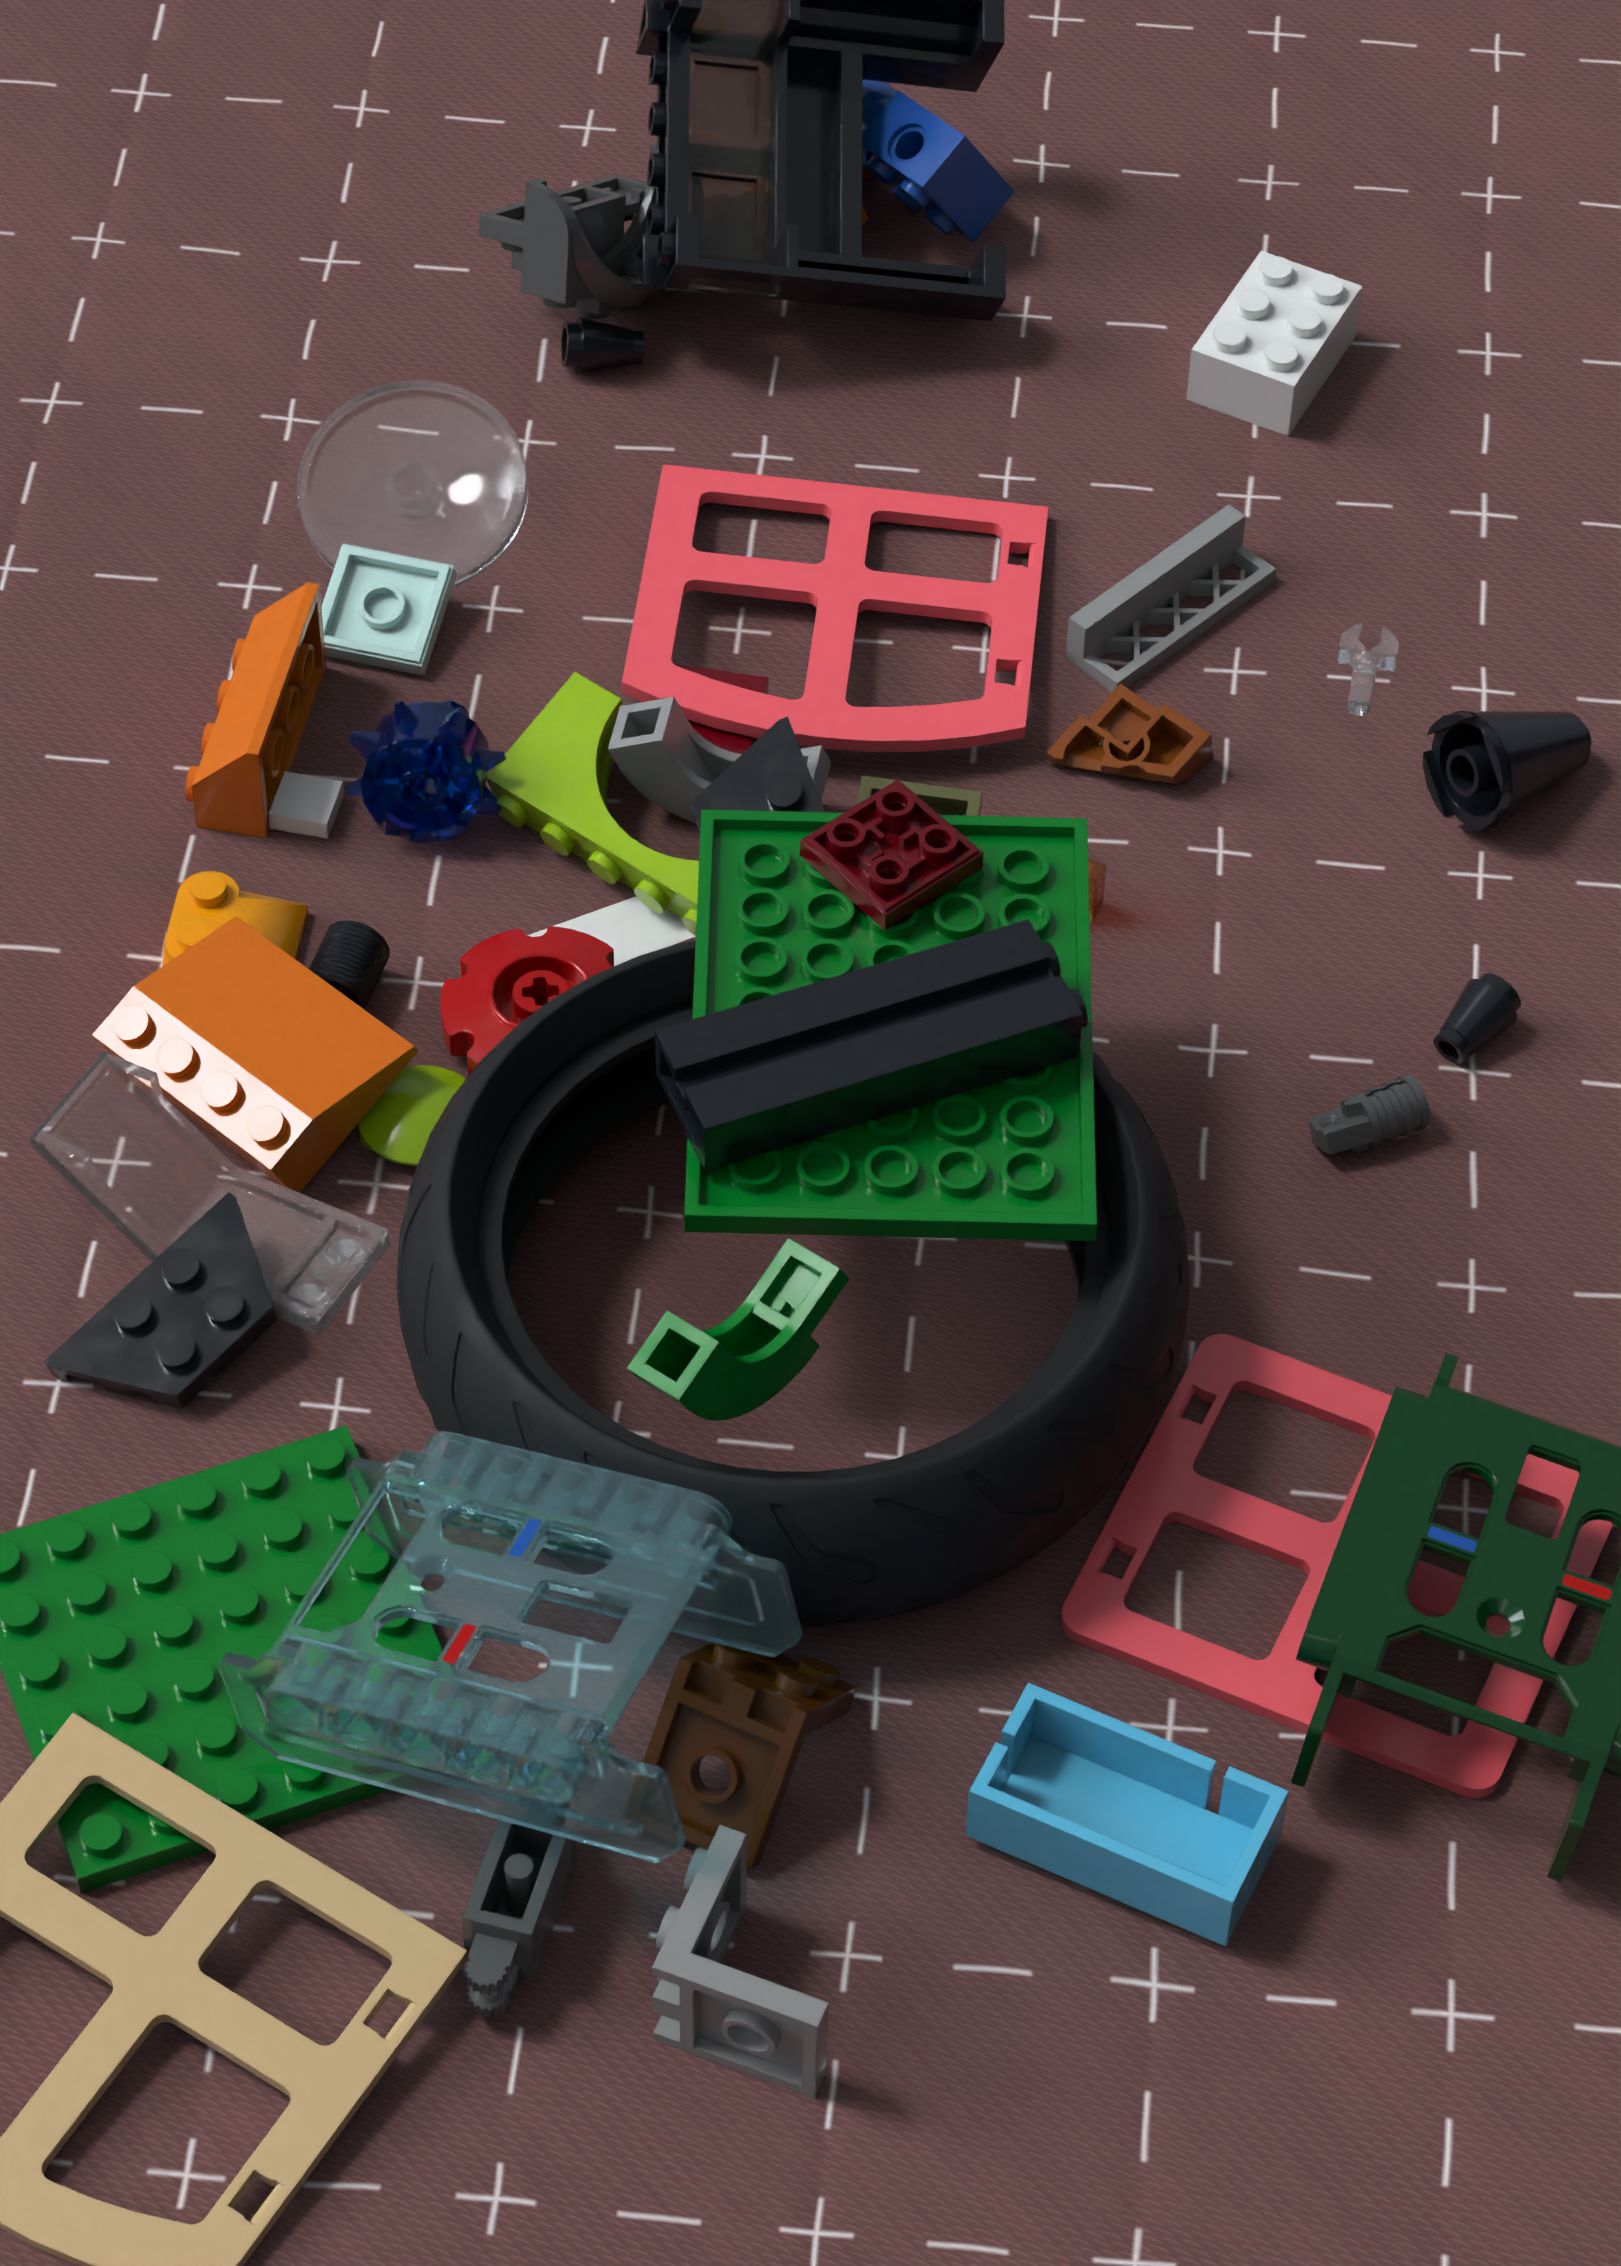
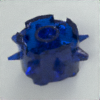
M452 700L441 703L417 702L407 705L403 701H398L394 703V711L382 717L375 732L353 731L348 741L364 758L366 765L363 776L346 786L347 793L363 796V803L375 822L383 827L384 821L386 822V835L398 836L402 832L409 833V841L416 843L451 840L467 828L468 821L475 814L498 815L502 809L498 804V799L485 784L489 770L505 761L506 755L500 751H489L488 740L478 724L469 718V712L466 707Z

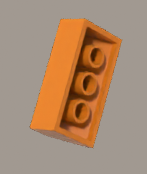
M307 582L253 617L246 639L238 638L233 652V674L231 680H223L218 691V715L215 723L208 722L205 725L201 742L202 759L199 766L192 765L187 774L185 797L187 801L194 804L195 821L198 828L267 838L270 830L268 813L284 772H290L327 668L320 584Z

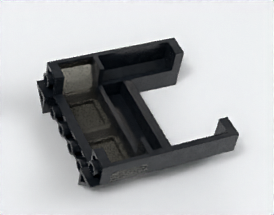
M644 0L636 54L651 56L648 78L650 85L657 86V102L651 103L648 115V135L656 136V153H651L649 157L647 185L649 187H656L655 204H650L646 234H643L633 255L642 285L992 321L1006 299V247L983 245L970 268L862 256L863 80L977 92L1005 43L1004 0Z

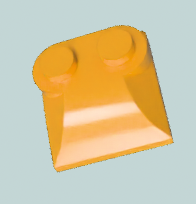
M204 871L188 877L178 889L165 937L162 966L236 916L297 960L309 914L308 905L239 891L237 883L230 876L221 872Z

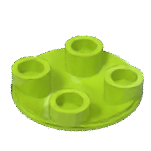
M417 1065L405 1067L358 1123L360 1142L366 1149L374 1151L387 1160L403 1165L416 1166L417 1168L431 1131L451 1097L464 1083L466 1078L454 1071L437 1066Z

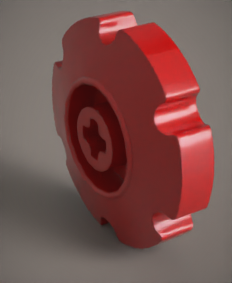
M554 926L548 927L547 932L538 937L527 936L523 933L522 929H513L496 934L475 945L460 958L461 978L447 979L442 988L440 1000L443 1039L451 1056H467L469 1076L478 1063L522 1021L558 995L586 979L614 967V949L607 943L589 934Z

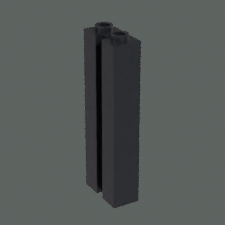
M1027 919L655 1030L656 1075L704 1172L1078 1058L1081 1030L1088 1024V1015L1081 994L1076 989L1069 990L1064 982L1054 947L1050 942L1042 943L1031 922Z

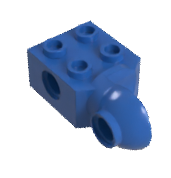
M863 80V166L881 183L894 184L895 187L891 193L911 211L916 213L920 207L922 209L925 208L927 212L924 216L942 233L950 236L956 230L971 242H974L1015 191L965 135L901 91L897 90L896 92L888 82Z

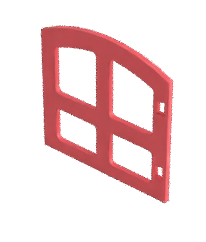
M663 464L623 672L621 693L641 702L675 697L688 720L758 739L779 719L788 717L798 744L806 747L822 745L824 749L863 752H925L970 748L1023 739L1027 718L1048 507ZM705 503H718L826 516L830 520L824 560L817 564L698 551L693 548L699 509ZM875 522H889L997 535L1001 539L997 579L991 583H980L870 570L865 566L870 527ZM1009 553H1028V567L1008 564ZM690 591H702L809 603L815 606L817 610L803 696L799 699L791 700L717 681L674 665L672 659L684 595ZM865 610L987 624L991 628L984 695L976 700L935 705L901 707H854L846 702L858 614ZM996 670L1016 671L1015 686L994 682Z

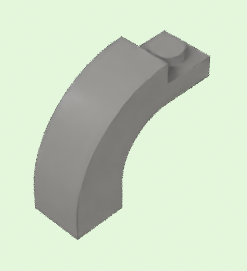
M675 697L620 706L608 746V751L621 772L640 793L666 811L693 823L696 822L690 803L742 755L719 748L700 736L687 720ZM822 745L802 748L800 750L819 798L822 801L831 761Z

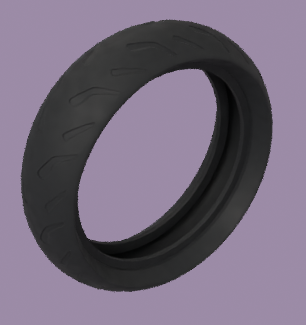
M696 940L679 943L637 956L586 979L550 1000L517 1025L478 1063L451 1097L430 1133L412 1179L400 1227L396 1290L400 1326L416 1386L431 1413L435 1427L467 1477L504 1517L524 1529L530 1519L541 1521V1525L532 1538L535 1543L580 1572L623 1593L667 1609L687 1612L718 1621L761 1626H826L872 1621L883 1617L917 1611L963 1595L1015 1569L1056 1542L1096 1506L1121 1477L1147 1437L1171 1387L1186 1332L1190 1284L1184 1220L1179 1209L1177 1191L1157 1138L1148 1126L1132 1096L1120 1082H1116L1111 1075L1110 1069L1094 1051L1096 1240L1065 1241L1074 1267L1078 1286V1298L1061 1338L1042 1366L1020 1390L995 1411L967 1429L930 1447L895 1459L854 1468L816 1472L768 1471L740 1468L702 1460L663 1447L627 1430L597 1411L574 1392L545 1361L528 1336L514 1307L507 1284L512 1257L523 1228L539 1200L556 1178L580 1154L605 1135L644 1113L670 1103L656 1075L655 1030L689 1021L693 1018Z

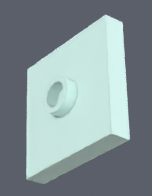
M342 543L322 604L326 657L425 676L457 576L455 567L453 565Z

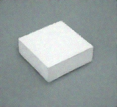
M285 771L268 813L269 828L328 839L344 797L343 781Z

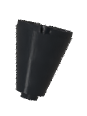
M1457 711L1443 715L1431 725L1427 735L1435 733L1432 750L1423 752L1422 765L1427 788L1438 810L1445 817L1454 814L1464 823L1458 826L1465 831H1478L1493 827L1583 768L1589 760L1592 741L1586 725L1578 716L1571 712Z

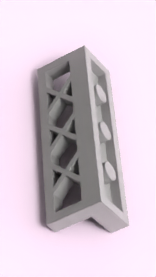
M1228 504L1071 615L1068 620L1065 659L1111 692L1120 683L1128 688L1273 583L1276 577V568L1242 545L1246 516ZM1232 563L1250 574L1245 580H1219V573ZM1186 596H1212V603L1204 609L1179 608V601ZM1147 624L1172 625V632L1165 637L1139 636V630ZM1107 653H1132L1133 660L1116 671L1100 658Z

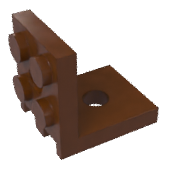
M739 1631L738 1635H730L680 1657L625 1814L707 1850L719 1825L747 1834L746 1867L749 1869L754 1868L760 1864L805 1735L848 1713L857 1687L838 1679L840 1671L834 1666L813 1658H801L800 1662L777 1653L778 1645L773 1640L749 1631ZM706 1755L719 1757L729 1768L730 1784L723 1793L708 1789L701 1780L700 1764Z

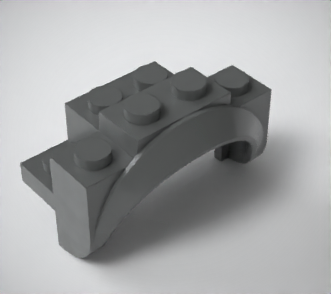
M656 144L650 146L649 157L651 153H656ZM688 172V213L699 215L700 252L703 204L702 185L698 173ZM614 174L555 192L547 187V181L537 178L526 181L525 201L484 212L479 216V236L501 242L502 249L512 252L511 269L522 272L521 292L543 298V304L553 308H575L576 314L580 317L603 319L609 316V311L618 308L640 307L648 299L665 293V288L642 285L633 259L643 234H646L650 204H655L656 187H649L647 181L644 182ZM633 220L624 235V222Z

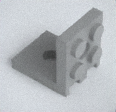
M719 1825L708 1850L698 1847L693 1854L684 1881V1888L688 1889L687 1895L680 1909L674 1906L668 1908L657 1934L656 1947L660 1951L652 1966V1975L657 1976L658 1984L653 1994V2011L662 2015L653 2032V2040L815 2099L826 2076L829 2002L720 1964L746 1909L747 1834Z

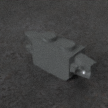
M544 1776L529 1812L511 1807H505L501 1811L462 1916L464 1949L468 1951V1960L465 1962L466 1969L464 1970L468 1988L466 1995L469 2009L474 2010V2015L480 2014L482 2018L488 2016L490 2019L494 2015L499 2017L500 2012H506V2006L510 2005L509 1999L514 1995L519 1978L534 1981L536 1979L577 1864L576 1837L578 1834V1824L567 1821L572 1808L571 1782Z

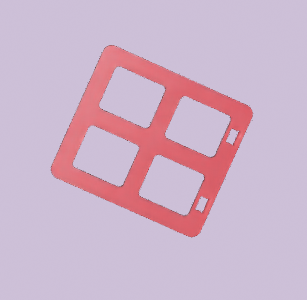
M1214 1334L1205 1338L1198 1346L1063 1604L1061 1627L1066 1636L1078 1644L1307 1734L1323 1686L1319 1685L1315 1680L1319 1668L1296 1660V1656L1392 1395L1233 1335ZM1242 1390L1251 1392L1364 1435L1373 1442L1335 1520L1327 1523L1317 1521L1203 1477L1195 1472L1194 1467L1233 1393ZM1193 1395L1212 1404L1202 1424L1189 1419H1181ZM1529 1454L1526 1456L1514 1493L1554 1507L1560 1512L1561 1518L1551 1537L1552 1539H1557L1579 1477V1472ZM1464 1473L1486 1482L1485 1479L1476 1474ZM1593 1520L1584 1524L1578 1533L1566 1570L1592 1578L1615 1525L1604 1520ZM1170 1522L1183 1523L1299 1568L1307 1574L1308 1577L1268 1657L1262 1660L1249 1658L1126 1608L1124 1603L1166 1524ZM1113 1548L1133 1557L1122 1579L1107 1573H1101ZM1418 1560L1408 1589L1410 1603L1417 1611L1424 1615L1432 1617L1444 1616L1455 1607L1465 1577ZM1560 1598L1556 1599L1543 1642L1546 1653L1553 1660H1555L1579 1607L1577 1604ZM1494 1615L1486 1621L1488 1629L1495 1634H1505L1510 1630L1509 1622L1502 1616ZM1494 1663L1475 1706L1526 1724L1545 1680ZM1339 1694L1322 1740L1467 1798L1478 1799L1489 1796L1498 1788L1520 1738L1468 1720L1461 1734L1447 1736L1364 1702Z

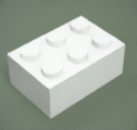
M1260 251L1191 349L1186 400L1289 436L1356 337L1362 286L1283 257Z

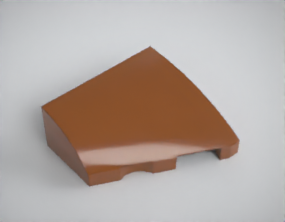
M1121 683L1089 719L1080 714L1046 752L1047 760L1055 765L1172 784L1191 778L1214 758L1210 733L1165 703L1160 709H1157Z

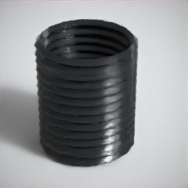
M353 920L337 921L331 924L326 931L309 970L365 1010L390 957V948L384 937L374 928Z

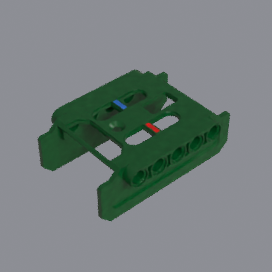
M1446 1353L1429 1397L1396 1386L1305 1629L1296 1660L1326 1670L1328 1675L1311 1719L1291 1783L1303 1788L1305 1787L1338 1695L1351 1698L1357 1679L1573 1757L1568 1778L1574 1779L1577 1782L1547 1876L1561 1882L1584 1828L1602 1772L1621 1777V1564L1613 1586L1566 1570L1578 1533L1584 1524L1593 1520H1604L1611 1522L1621 1530V1446L1451 1387L1450 1383L1459 1357ZM1529 1454L1579 1472V1477L1557 1539L1512 1525L1505 1520L1526 1456ZM1466 1472L1476 1474L1486 1480L1493 1492L1492 1503L1479 1538L1432 1522L1445 1485L1456 1474ZM1422 1549L1469 1566L1457 1603L1453 1610L1444 1616L1432 1617L1420 1613L1412 1606L1408 1597L1409 1585ZM1557 1598L1604 1614L1591 1655L1588 1660L1580 1665L1568 1666L1556 1662L1546 1653L1543 1645L1544 1634ZM1494 1615L1502 1616L1509 1622L1510 1630L1505 1634H1495L1488 1629L1487 1619ZM1420 1635L1555 1684L1572 1712L1564 1738L1379 1672L1387 1647Z

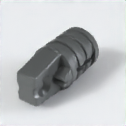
M1405 1074L1397 1077L1395 1081L1390 1080L1380 1084L1379 1087L1374 1086L1366 1089L1363 1093L1357 1092L1341 1100L1340 1106L1309 1120L1312 1142L1319 1146L1323 1152L1329 1155L1344 1150L1356 1153L1379 1146L1381 1142L1394 1140L1397 1136L1412 1133L1413 1130L1418 1131L1428 1127L1430 1123V1110L1424 1091L1418 1081L1412 1075Z

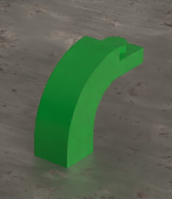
M788 1238L748 1297L731 1316L719 1325L701 1331L667 1310L627 1369L640 1381L698 1417L706 1420L720 1421L742 1416L760 1407L778 1394L810 1361L820 1347L811 1337V1334L850 1278L839 1267Z

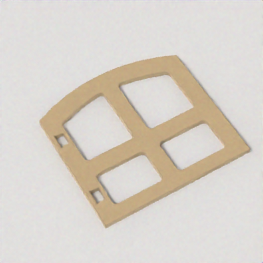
M72 1713L0 1803V1916L113 1987V1991L5 2133L0 2137V2228L37 2249L78 2266H244L468 1960V1951L115 1737ZM98 1783L104 1785L211 1850L216 1855L213 1863L166 1924L153 1936H143L27 1864L32 1853L82 1790L90 1784ZM262 1889H275L387 1957L392 1962L390 1969L345 2030L330 2045L323 2046L315 2043L208 1977L200 1970L204 1961L255 1894ZM390 1996L408 2007L383 2039L379 2036L378 2032L367 2025ZM163 2022L176 2025L290 2097L288 2107L205 2219L197 2224H187L134 2212L91 2198L50 2181L44 2176L49 2164L152 2029ZM255 2177L275 2188L249 2222L242 2214L232 2208Z

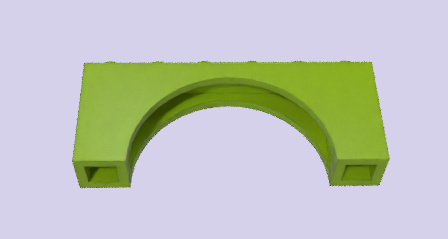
M574 672L486 776L495 799L493 807L511 825L521 828L526 824L539 832L543 841L557 853L568 856L572 852L587 861L588 867L603 881L612 885L620 881L634 890L637 898L651 910L663 913L667 909L680 917L684 926L696 936L699 861L667 856L642 845L629 836L610 815L607 804V789L614 759L608 751V746L619 708L623 706V702L618 696Z

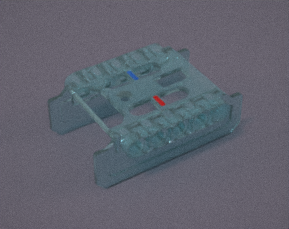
M450 1431L433 1433L420 1453L404 1449L384 1464L363 1458H354L347 1469V1474L360 1512L268 1652L257 1659L228 1652L218 1665L242 1731L274 1757L287 1762L658 1863L679 1852L686 1841V1837L667 1773L658 1766L629 1759L609 1743L607 1739L670 1632L773 1658L797 1645L803 1633L786 1567L778 1560L748 1553L731 1539L728 1533L732 1528V1518L728 1510L710 1495L696 1490ZM365 1524L368 1536L398 1560L359 1621L328 1633L299 1626ZM437 1574L444 1577V1584L437 1590L426 1591L421 1587L422 1581L429 1575ZM541 1599L623 1619L613 1639L607 1644L526 1624ZM402 1617L456 1629L436 1661L386 1649L376 1643L377 1632L387 1622ZM486 1638L537 1650L545 1654L549 1659L547 1667L541 1675L525 1682H512L467 1670Z

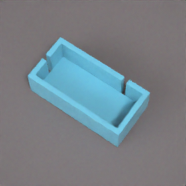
M1028 1683L1002 1730L1001 1744L995 1742L969 1790L966 1836L1226 1947L1281 1837L1289 1791L1229 1766L1223 1780L1219 1813L1211 1812L1208 1808L1211 1801L1216 1760Z

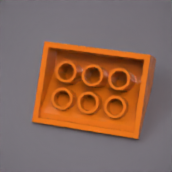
M237 916L133 986L92 1034L119 1065L294 1197L300 1194L418 1052L414 1045Z

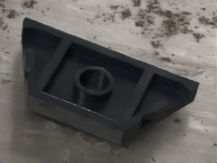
M788 717L779 719L690 803L699 832L701 809L825 812Z
M228 1192L44 1361L50 1373L59 1380L69 1382L70 1377L75 1376L101 1382L106 1391L127 1396L143 1394L150 1397L153 1402L183 1408L274 1324L278 1317L236 1197Z

